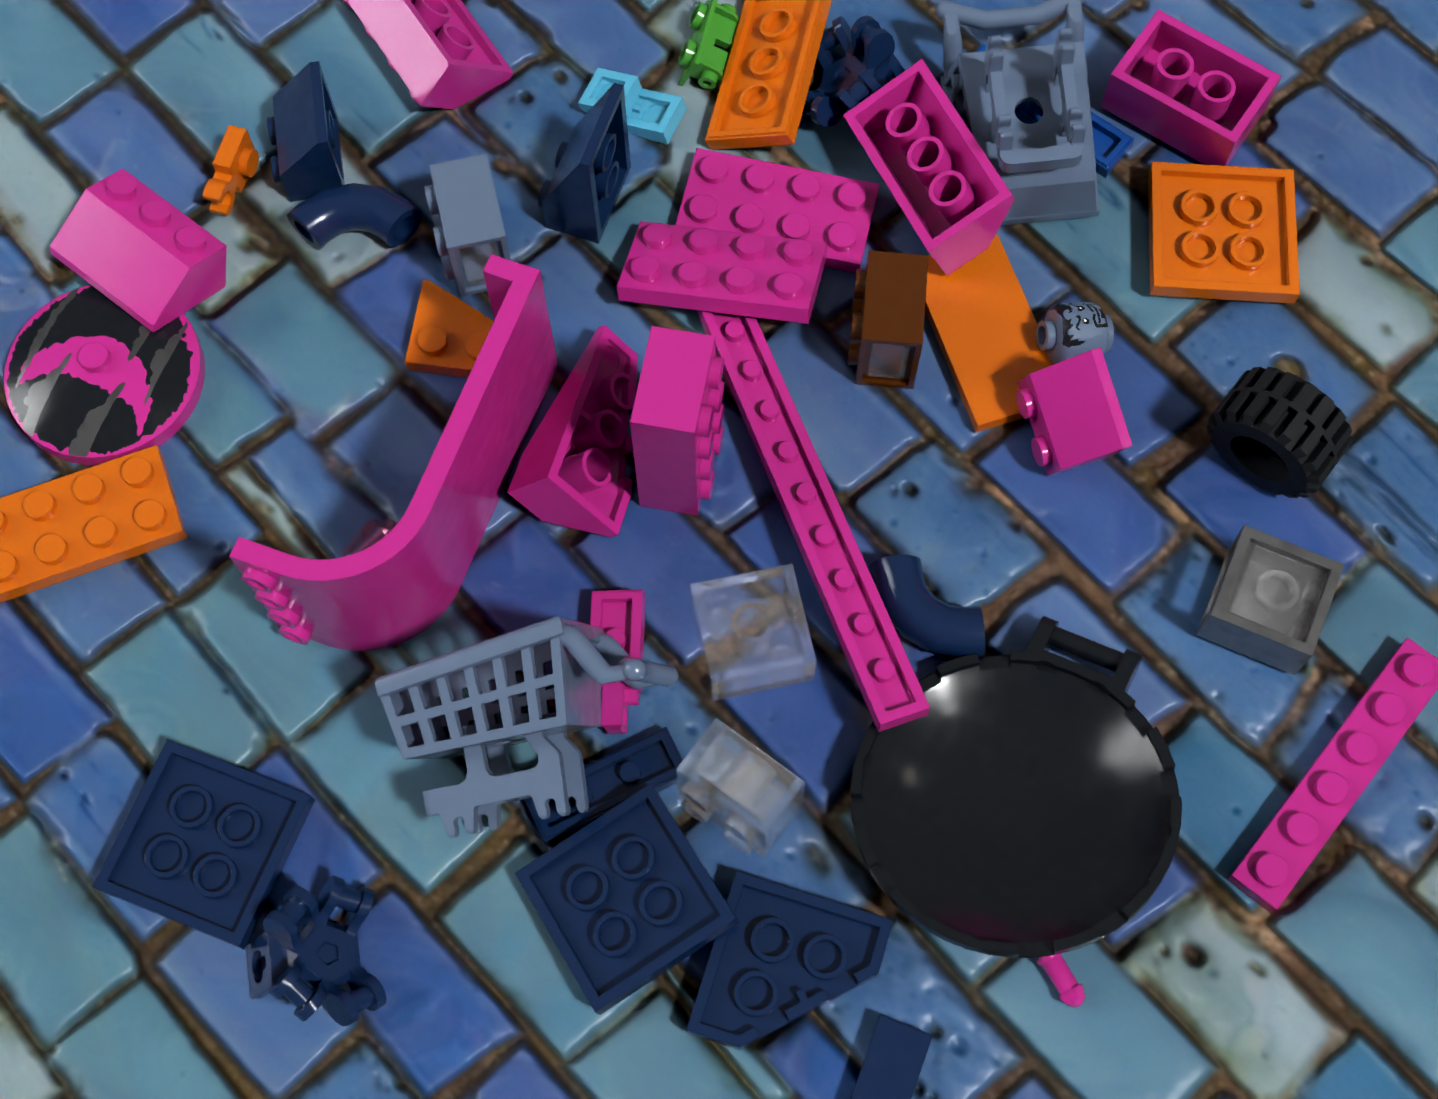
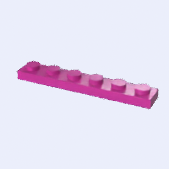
M1408 637L1399 645L1227 878L1229 882L1271 914L1278 910L1438 689V659Z

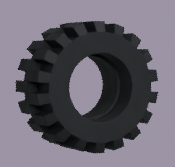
M1253 367L1251 371H1245L1207 421L1209 425L1206 427L1213 447L1236 472L1265 490L1289 498H1307L1316 493L1350 447L1353 440L1350 436L1352 434L1351 426L1345 421L1346 416L1334 404L1331 398L1321 392L1316 386L1299 378L1297 375L1272 367L1267 369Z

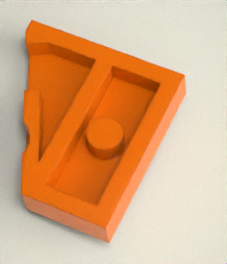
M423 280L405 358L407 370L468 378L494 321L432 281Z

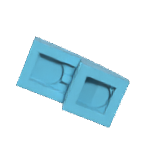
M597 68L578 102L580 109L588 112L614 83L624 85L628 133L668 145L687 110L683 97L643 89L638 76Z

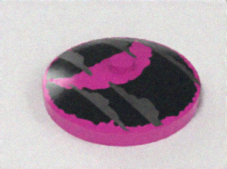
M87 285L62 294L38 310L20 330L10 348L5 365L4 389L6 400L18 425L41 449L71 463L96 466L155 445L159 447L180 430L194 411L203 389L205 378L204 353L201 342L185 314H182L153 333L95 287Z

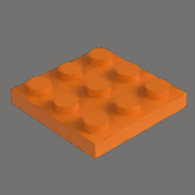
M1151 162L1148 170L1150 296L1295 304L1300 295L1293 169Z

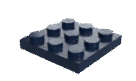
M167 739L92 887L100 892L245 950L315 799L307 793Z
M652 783L515 872L595 1013L599 1015L739 923V920Z

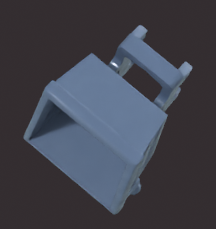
M942 0L936 7V15L938 18L943 19L944 76H940V86L1015 198L1001 226L1095 217L1099 215L1100 208L1090 95L1084 47L1082 4L1086 0H1047L1036 6L989 11ZM1065 12L1067 14L1066 27L1059 29L1056 44L1001 49L1002 36L994 35L988 36L986 51L962 53L960 24L981 30L1040 25ZM1022 102H1034L1041 108L1043 116L1036 123L1026 124L1016 117V107Z
M556 616L376 678L375 687L403 759H446L461 755L465 756L467 767L466 780L460 784L422 792L426 816L440 815L447 835L453 838L459 836L458 819L460 817L464 820L465 831L468 834L482 833L483 815H486L488 818L489 828L495 831L501 827V805L528 798L533 799L538 816L541 819L550 818V799L555 801L557 813L561 816L570 815L569 799L571 797L575 798L576 806L580 813L587 812L589 801L583 756L581 751L569 740L567 734L602 727V685L623 681L633 690L657 685L670 687L677 682L678 672L669 665L631 658L623 647L611 635L604 634L600 627ZM552 662L553 674L546 675L545 664ZM523 671L524 682L519 683L518 673ZM495 680L496 690H492L490 681ZM465 689H468V694H469V697H468V698H465V694H464V690H465ZM437 698L441 699L442 705H438ZM555 699L556 712L550 713L549 701ZM528 706V713L523 714V708ZM501 713L502 723L498 724L497 714ZM445 728H448L451 739H448ZM528 742L538 755V763L532 769L515 772L511 766L508 746Z

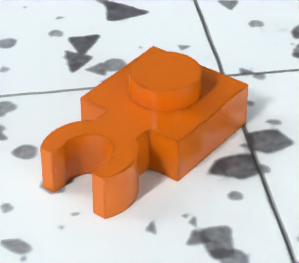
M233 125L228 126L212 162L215 173L213 178L209 179L202 194L203 199L212 201L209 206V211L212 213L228 216L234 205L235 192L242 193L248 177H253L257 170L259 162L258 151L255 150L250 135L245 128Z

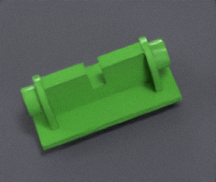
M707 0L705 4L700 1L697 3L688 25L689 28L694 30L692 38L687 39L678 58V65L683 67L678 85L683 86L690 76L698 79V84L705 89H713L716 87V84L722 81L729 52L714 46V44L727 50L732 45L739 17L736 14L737 10L733 5L717 4L718 0Z

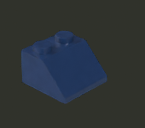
M309 62L273 96L274 116L267 117L270 141L272 145H277L278 156L270 158L273 179L276 185L283 184L290 202L306 200L323 189L345 185L338 116L320 62Z

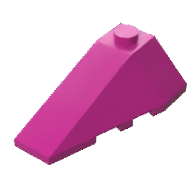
M606 325L597 328L523 451L507 493L543 522L602 536L614 537L620 531L632 494V480L626 478V455L633 453L632 437L627 435L628 411L633 408L636 397L638 354Z

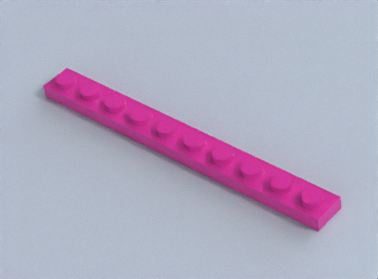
M696 310L706 334L715 336L716 357L724 358L723 374L877 731L881 732L927 716L930 706L756 317Z

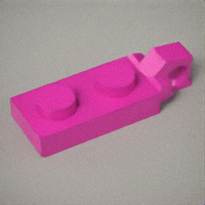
M643 589L592 591L590 625L600 627L604 634L611 635L631 658L640 660L644 658L646 595ZM623 681L602 685L601 726L605 728L606 734H627L628 705H639L642 689L633 690Z

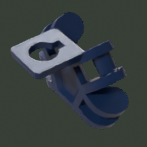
M866 15L856 20L852 29L846 20L840 16L832 21V27L824 31L817 56L823 69L819 87L816 90L808 91L801 121H813L817 125L831 127L838 123L847 109L851 110L871 93L873 94L890 82L891 78H895L905 71L893 54L895 50L893 36L885 29H882L879 23L871 16ZM841 43L846 56L835 61L831 48Z
M334 875L327 880L318 900L306 889L296 885L292 886L283 897L284 906L279 911L272 910L263 920L262 924L265 932L247 945L251 998L260 999L270 993L276 999H280L284 995L297 1007L294 1015L302 1022L306 1021L323 1003L329 1015L341 1026H348L357 1021L359 1012L364 1009L375 1011L386 1004V993L382 984L375 976L361 968L357 935L360 926L371 910L375 896L374 890L364 886L358 891L345 886L344 879ZM336 907L347 911L343 926L328 921ZM298 922L304 926L300 932H298V927L296 926ZM261 955L266 959V968L263 970L262 977L260 972ZM348 982L352 991L348 993L338 986Z

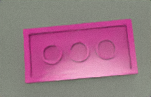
M696 148L675 225L827 243V258L824 267L856 273V269H861L878 197L879 184Z
M640 221L617 284L618 301L809 324L827 258V243Z

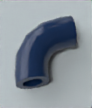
M351 183L321 190L295 206L287 213V218L298 234L317 250L323 248L329 241L340 234L355 230L370 232L381 238L390 247H398L415 234L422 220V212L409 200L385 187Z
M890 555L872 562L870 565L872 579L893 626L903 638L932 654L963 657L977 653L978 658L984 656L985 627L980 606H955L937 599L926 587L921 559L916 556Z

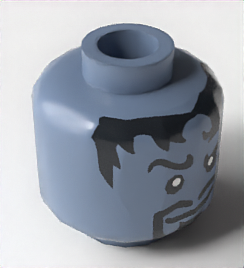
M1094 302L1058 303L1052 305L1047 311L1045 319L1038 323L1036 329L1037 345L1040 350H1046L1047 356L1053 364L1101 347L1104 355L1106 352H1109L1113 344V322L1111 317L1105 314L1102 308Z

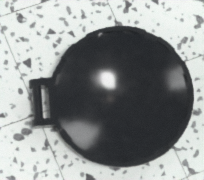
M1043 616L1025 651L1010 650V655L980 658L975 653L937 665L935 672L918 681L930 706L928 715L881 732L877 731L873 721L861 742L853 767L851 814L854 833L867 868L879 887L896 907L926 931L954 945L987 955L1010 958H1035L1057 955L1087 946L1116 931L1147 904L1162 883L1173 859L1181 828L1182 799L1179 796V788L1174 771L1175 763L1168 745L1157 727L1153 728L1144 715L1135 707L1136 701L1127 694L1139 668L1142 654L1129 649L1122 653L1058 627L1059 621ZM1052 646L1114 671L1115 674L1113 677H1110L1051 653L1048 650Z

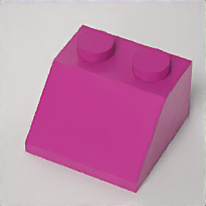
M1101 347L1030 373L1018 382L1020 390L1016 392L1017 405L1024 419L1029 418L1035 435L1031 440L1033 455L1037 464L1040 467H1045L1047 476L1103 460L1133 446Z

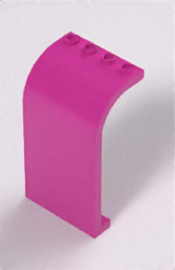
M493 254L490 255L483 274L495 320L410 505L398 524L386 536L372 546L355 554L325 560L297 557L238 537L229 557L242 574L241 580L252 588L255 593L254 598L263 604L268 611L267 617L273 620L280 628V635L302 645H307L309 640H313L343 650H379L398 645L419 635L434 624L451 605L463 583L558 368L542 276L539 269Z

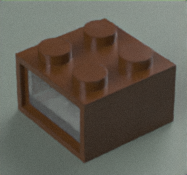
M869 250L866 269H856L851 312L852 327L847 362L849 366H857L855 384L914 389L923 346L929 255Z

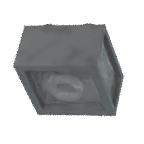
M1244 525L1228 548L1196 635L1295 675L1313 656L1344 564Z

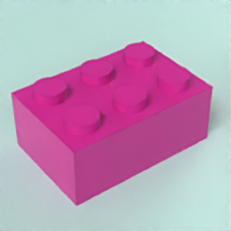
M1158 9L1111 73L1100 107L1204 165L1227 166L1267 109L1282 76Z

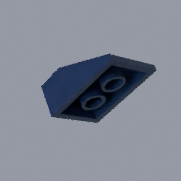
M614 83L576 124L569 142L563 141L559 146L555 160V174L551 181L545 180L538 199L539 207L543 208L546 228L599 244L631 168L624 85Z

